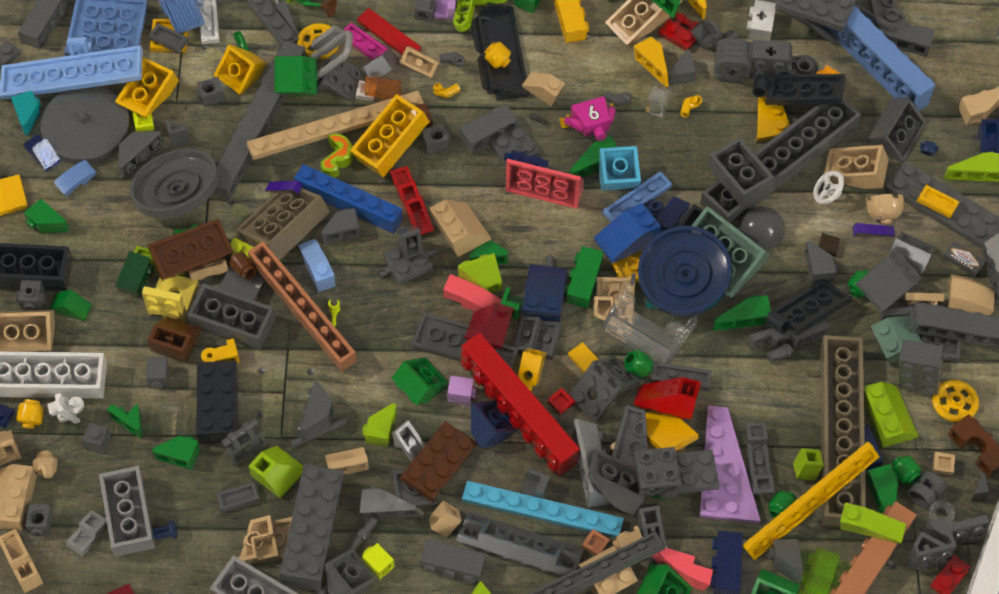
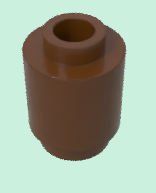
M244 252L235 253L231 256L229 265L241 278L248 280L256 274L255 264Z

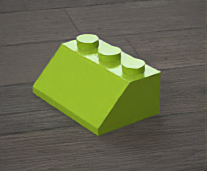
M878 382L864 386V409L881 448L919 437L896 385Z

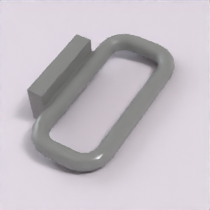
M334 25L312 41L311 48L315 49L316 52L310 57L317 59L322 55H327L345 41V48L342 54L317 72V81L349 57L353 44V34L351 31H344Z

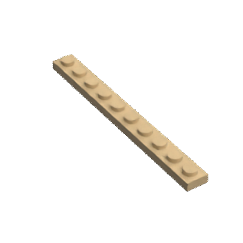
M418 91L400 96L413 105L424 103ZM393 98L247 141L248 150L253 160L328 138V135L333 133L342 134L369 126Z

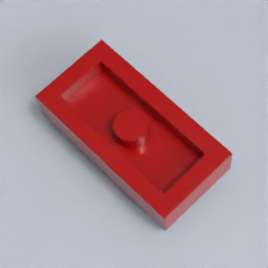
M954 554L930 587L939 594H951L970 570L971 566Z

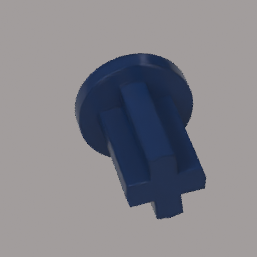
M174 520L169 521L168 525L152 529L153 537L156 540L170 536L173 539L178 537V530Z

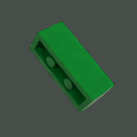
M582 246L580 253L576 252L574 259L576 267L575 269L571 268L569 275L571 283L570 285L566 284L564 295L567 296L566 303L589 309L597 277L602 266L604 251Z

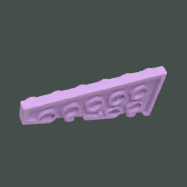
M708 406L704 450L713 449L720 487L719 490L701 491L699 518L760 524L761 520L729 410L726 407Z

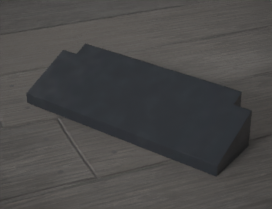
M487 2L480 12V16L472 19L471 22L475 50L480 53L477 62L482 88L487 91V94H495L496 101L528 97L530 92L521 87L527 76L513 6ZM492 42H501L511 51L509 57L511 61L505 68L502 66L494 68L485 60L486 53L484 51Z

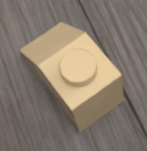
M531 72L521 87L552 106L561 94L565 83L548 73Z

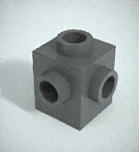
M22 280L20 290L16 293V301L19 302L21 309L26 311L41 310L42 303H45L46 293L41 281Z

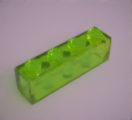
M816 547L814 554L810 553L807 564L810 565L808 572L804 571L801 583H804L803 590L799 589L797 594H829L840 555Z

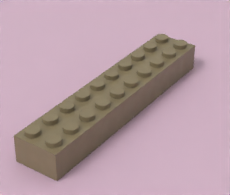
M824 335L820 345L821 456L824 463L821 470V480L865 444L863 338ZM865 470L821 505V526L840 527L845 503L866 507Z

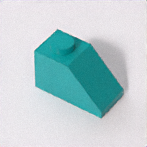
M32 90L11 97L25 136L29 135L41 115L39 107H42L38 96L34 97Z

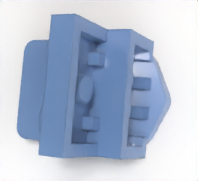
M159 0L163 12L169 17L175 32L182 34L204 25L205 21L200 11V7L204 6L203 0Z

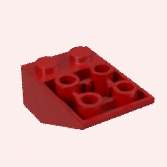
M679 377L640 385L633 405H637L642 409L656 410L661 414L676 415L681 419H692L701 381Z

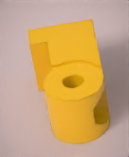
M234 338L226 340L227 345L215 349L211 347L204 349L201 353L202 361H237V363H240Z

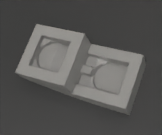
M91 510L79 523L78 530L67 540L66 547L84 556L106 526V518Z

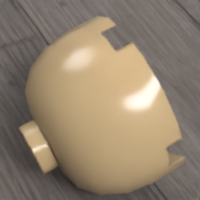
M893 194L871 196V200L866 198L868 214L874 220L881 221V224H891L892 220L899 218L903 212V195L898 194V198H893Z

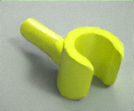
M331 300L328 302L329 312L332 316L331 323L334 327H336L337 313L340 311L339 300H337L338 304L336 306L331 305Z

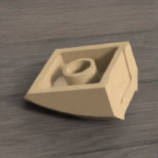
M951 274L948 280V302L946 308L962 309L965 312L971 313L979 312L990 316L994 311L995 291L976 280Z

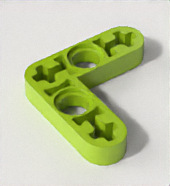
M458 0L453 19L456 30L464 32L470 28L475 5H486L487 2L499 4L505 3L508 0ZM464 8H469L467 11L461 12Z

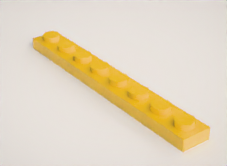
M866 442L745 542L742 546L755 561L773 546V539L784 537L876 461L880 456L869 442Z

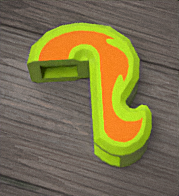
M333 133L328 135V141L335 151L321 161V172L336 178L340 174L339 169L346 168L352 163L353 154L350 150L353 145L345 136Z

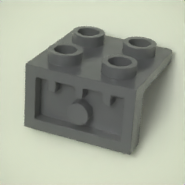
M335 54L324 61L322 68L338 56ZM344 61L317 81V93L319 94L323 90L330 89L348 101H352L355 97L359 80L361 81L364 72Z

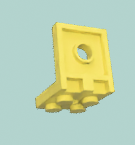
M175 276L162 281L161 277H159L156 288L144 286L142 295L148 315L154 314L162 315L163 318L181 319V322L185 323L199 284L198 280L191 281V278Z

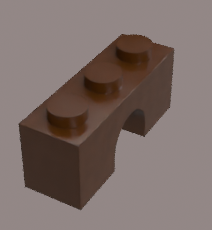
M968 414L951 427L948 436L960 449L970 444L976 445L981 449L982 454L978 457L975 464L988 478L999 471V445L994 440V437L981 427L977 419L972 418Z

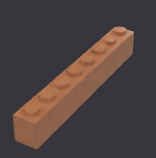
M264 241L249 250V259L255 264L257 271L337 368L343 372L357 361L356 352Z

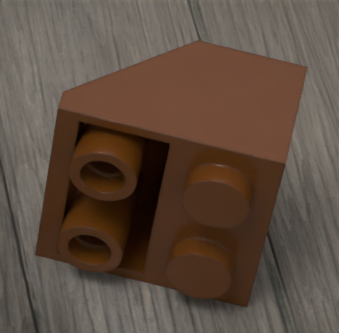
M165 317L154 325L147 340L150 351L187 362L202 329Z

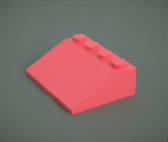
M507 159V192L578 209L584 180L580 176Z

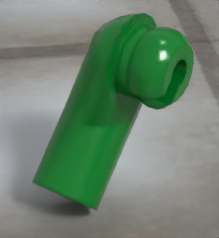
M241 31L235 32L233 37L238 47L249 51Z

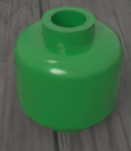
M865 269L863 271L858 270L848 281L849 293L853 297L867 298L856 283L868 274L869 271Z
M641 350L629 352L624 359L626 371L639 379L646 377L653 370V359Z
M899 456L892 463L894 465L893 471L897 474L902 485L909 484L911 486L922 476L920 474L921 466L911 456Z
M790 491L777 492L768 505L770 515L776 518L796 501V496Z

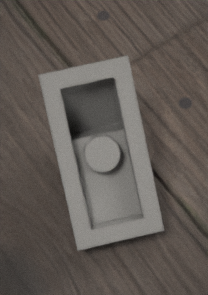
M409 420L392 432L394 446L402 448L410 462H412L424 448V442Z

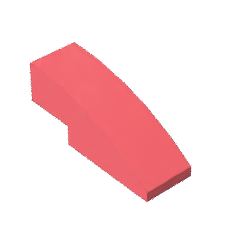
M452 274L449 275L443 289V297L459 302L461 307L473 311H478L494 303L501 304L502 301L489 291Z
M669 548L651 556L658 564L669 565L694 588L704 591L710 585L713 570L694 564L695 556Z

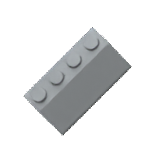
M574 419L572 437L575 444L580 448L578 465L587 507L611 505V502L588 478L593 450L597 449L606 454V450L601 447L603 442L602 432L598 431L597 424Z

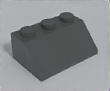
M909 97L893 98L868 139L873 146L883 145L887 156L899 162H904L927 121Z

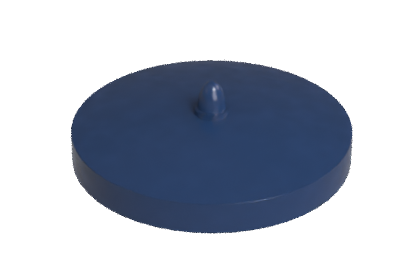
M678 226L659 233L646 245L638 264L640 286L648 301L660 311L680 317L698 315L713 308L726 294L732 276L731 261L724 244L711 232L694 226Z

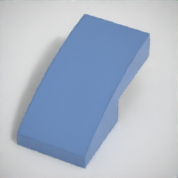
M83 160L63 173L54 183L65 196H69L80 184L83 186L87 184L97 172L87 160Z

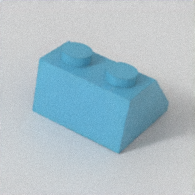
M637 146L600 148L599 177L601 191L635 189L640 185L641 177Z

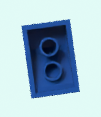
M643 203L620 214L594 237V241L604 251L610 262L614 263L644 250L646 245L661 233V226Z

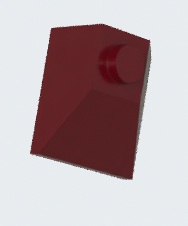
M494 303L475 311L464 339L470 340L478 333H481L492 347L502 349L511 324L514 308Z

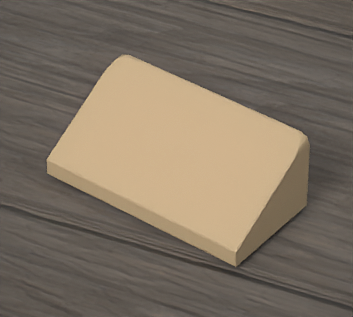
M407 46L399 63L432 78L440 61Z

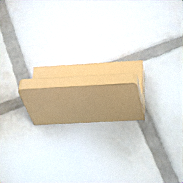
M364 447L325 456L327 467L342 470L344 475L369 470Z

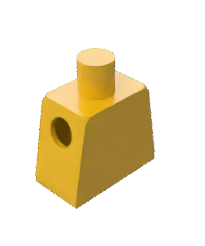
M527 348L523 351L518 377L532 392L533 386L539 384L547 353ZM527 371H530L533 376L529 377Z

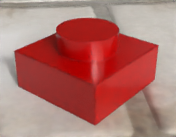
M560 388L547 399V403L561 416L575 404V400L565 390Z

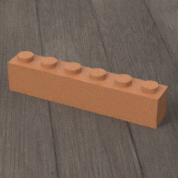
M896 501L893 506L888 505L883 515L906 523L904 535L917 515ZM871 537V539L866 538L860 547L863 551L860 555L855 554L850 562L851 569L849 572H843L838 580L841 584L837 589L833 587L829 594H866L899 543Z

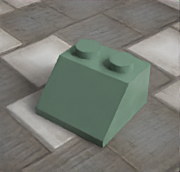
M909 315L888 317L871 325L890 366L899 362L903 339L923 343L918 333L909 332Z

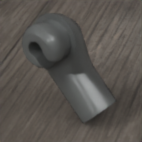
M457 52L439 54L441 63L451 62L457 67H462L465 64V58Z
M607 91L604 95L606 101L613 103L617 107L629 103L632 99L631 94L628 92L614 95Z

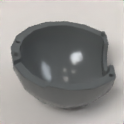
M752 207L742 214L737 224L738 229L758 239V245L764 250L776 247L782 242L785 235V225L777 211L768 207Z

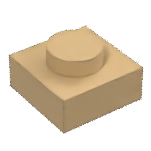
M935 452L932 472L952 476L954 473L955 455Z

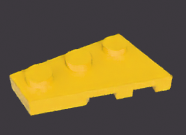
M758 97L756 143L772 140L790 126L783 105H765L766 97Z

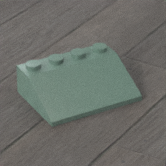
M708 206L692 224L694 227L711 232L727 249L732 268L731 282L726 292L730 298L744 286L771 255Z

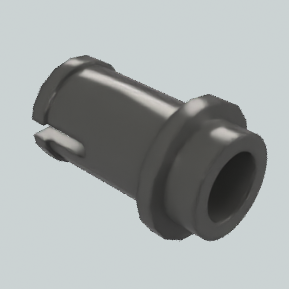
M783 343L781 347L768 351L767 357L771 363H774L784 357L789 358L793 354V350L789 343Z

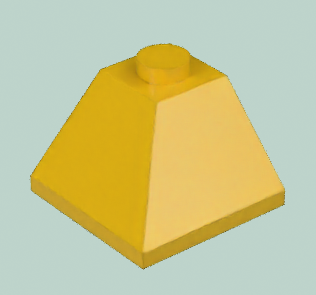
M229 44L214 76L219 77L220 81L239 95H242L260 78L267 63L254 53Z

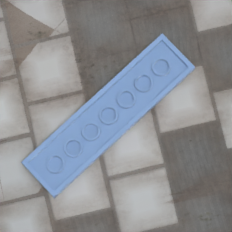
M139 45L2 65L0 98L2 100L11 99L13 96L31 90L34 95L142 80L143 49Z

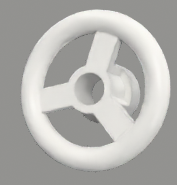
M829 171L823 174L816 182L813 190L815 201L819 204H829L839 198L844 187L843 175L838 171ZM836 176L839 183L833 184L830 177ZM824 182L823 191L819 195V189Z

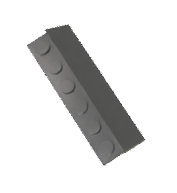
M469 512L456 540L464 546H474L480 548L483 552L495 553L504 559H514L523 565L539 567L544 572L551 571L561 577L579 568L578 565L585 550L581 547Z

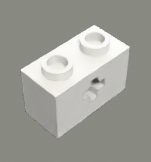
M755 0L754 7L750 6L749 17H752V20L747 23L748 39L770 41L775 15V3Z

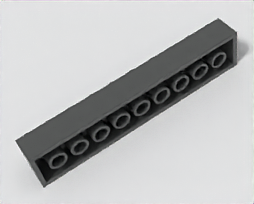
M844 98L841 105L815 106L754 153L774 176L771 190L741 207L718 180L702 192L700 205L704 208L708 206L732 224L743 213L756 206L856 129L862 114Z

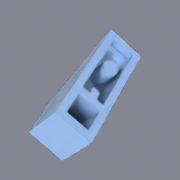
M316 239L299 244V251L317 292L335 287L334 273Z

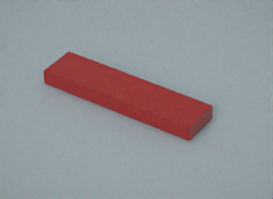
M370 8L357 18L358 24L402 56L407 46L418 51L422 50L420 45Z

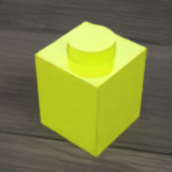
M378 543L373 547H368L363 553V561L379 580L395 567L394 559Z

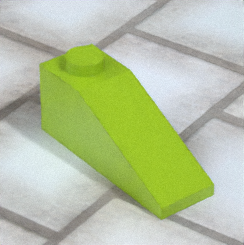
M981 153L948 166L944 180L999 182V153Z
M845 503L840 520L841 530L902 544L906 523L866 507Z

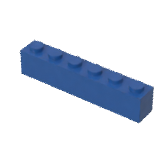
M303 164L294 177V181H299L303 185V189L320 195L326 204L339 210L355 208L357 218L393 234L403 220L401 207Z

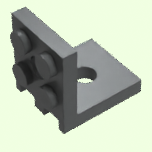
M614 355L593 361L569 395L575 400V404L593 421L598 422L621 391L638 387L642 380L627 372L625 365ZM592 389L597 392L596 399L591 397L590 392Z

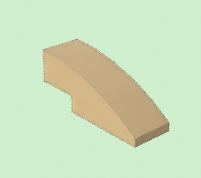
M16 528L0 536V545L24 593L43 584Z

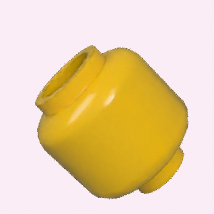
M492 42L484 51L486 53L485 60L494 68L501 66L505 68L511 61L509 59L511 51L501 42Z
M25 399L24 402L19 404L16 420L22 424V428L34 429V426L42 424L44 407L40 405L41 402Z

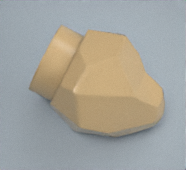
M41 451L33 460V468L39 475H43L44 478H52L57 471V458L53 457L49 451Z

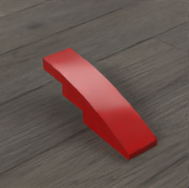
M408 166L390 171L391 179L410 225L419 228L421 235L433 232L434 228L424 201L418 192L415 181L412 179Z

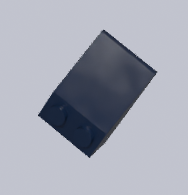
M530 264L524 293L522 316L540 317L542 321L560 322L567 269Z

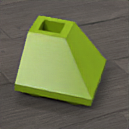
M494 253L484 254L475 260H467L458 265V277L474 283L490 293L502 290V279Z
M278 446L262 451L248 466L250 475L280 499L299 480L303 471V465Z

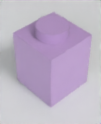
M450 376L447 402L471 405L472 398H476L477 393L474 379Z

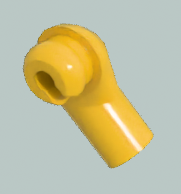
M440 83L433 85V93L438 97L449 98L461 91L458 84H454L449 88H443Z
M695 95L686 98L683 101L680 116L684 118L689 117L690 110L702 103V97Z

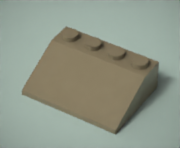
M301 188L299 194L294 190H278L235 231L254 247L264 241L280 260L301 239L309 234L316 225L323 221L330 211L320 195Z

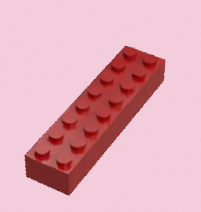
M478 333L461 345L460 363L466 372H472L475 383L478 386L481 385L485 389L487 397L498 404L497 408L499 411L510 418L511 425L521 431L526 443L532 444L537 456L544 458L549 470L560 477L578 463L580 448L483 335Z

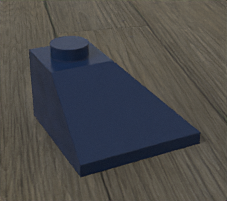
M494 400L477 402L471 405V434L475 438L476 443L482 448L494 447L519 430L511 425L510 418L506 414L503 415L497 408L498 404Z

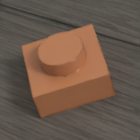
M592 529L583 542L582 548L595 556L605 550L610 539Z

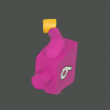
M603 96L571 105V117L568 114L566 118H559L562 128L572 127L578 132H582L585 137L595 135L597 141H602L607 137L605 132L609 131L610 124L614 121L616 110L613 107V103H610V105L606 104L605 97Z

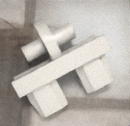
M61 393L55 394L56 401L48 403L49 414L52 416L57 415L62 423L69 420L74 424L79 423L80 419L76 414L83 410L84 401L77 396L69 400Z

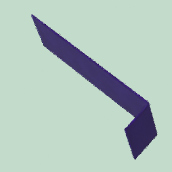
M297 180L269 182L265 191L294 190L299 194L303 185Z
M855 223L853 226V236L856 233L895 236L894 226Z

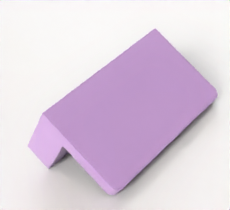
M436 0L434 18L453 20L457 0Z

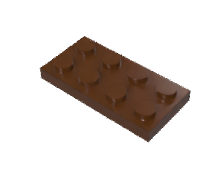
M219 218L147 246L162 281L233 255L234 253Z
M444 421L403 472L399 480L433 502L475 449L477 443Z

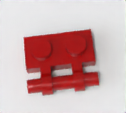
M677 12L674 17L676 21L673 22L668 19L660 28L658 35L685 51L687 49L690 50L697 42L691 31L698 22H693L686 18L685 14ZM684 24L688 26L689 29L687 30L683 28L681 25Z

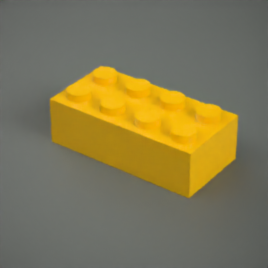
M396 94L350 151L356 160L384 178L430 121L422 110Z

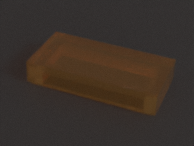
M365 77L364 95L389 99L394 98L396 94L401 96V81Z

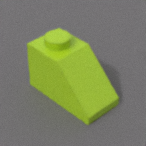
M392 403L369 417L368 423L364 424L362 429L365 443L389 447L397 415V404Z

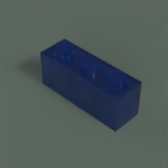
M718 531L717 537H713L712 550H716L715 557L712 556L711 569H715L714 576L711 577L710 588H714L713 594H739L743 533Z

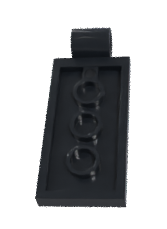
M761 74L755 77L752 93L756 97H766L765 105H841L846 76L845 74L771 75L768 78L766 75Z
M822 279L769 312L766 325L781 334L791 330L795 336H798L849 304L852 296Z

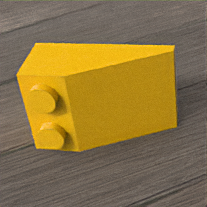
M143 57L142 80L127 82L115 103L147 118L171 95L179 79L174 71Z

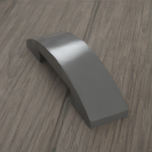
M766 422L746 423L747 455L754 495L775 493L768 455Z

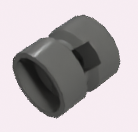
M925 471L918 479V482L909 489L908 496L917 506L928 509L936 500L935 497H939L945 490L946 485L937 474Z

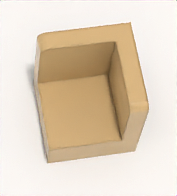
M442 501L429 517L431 529L445 537H448L462 521L459 509L445 501Z

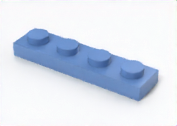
M660 171L605 208L603 215L611 223L631 207L641 203L646 206L649 201L656 199L672 188V183Z

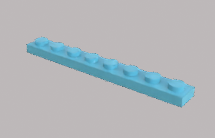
M467 481L462 497V502L586 532H591L594 529L604 536L615 539L621 532L624 519Z

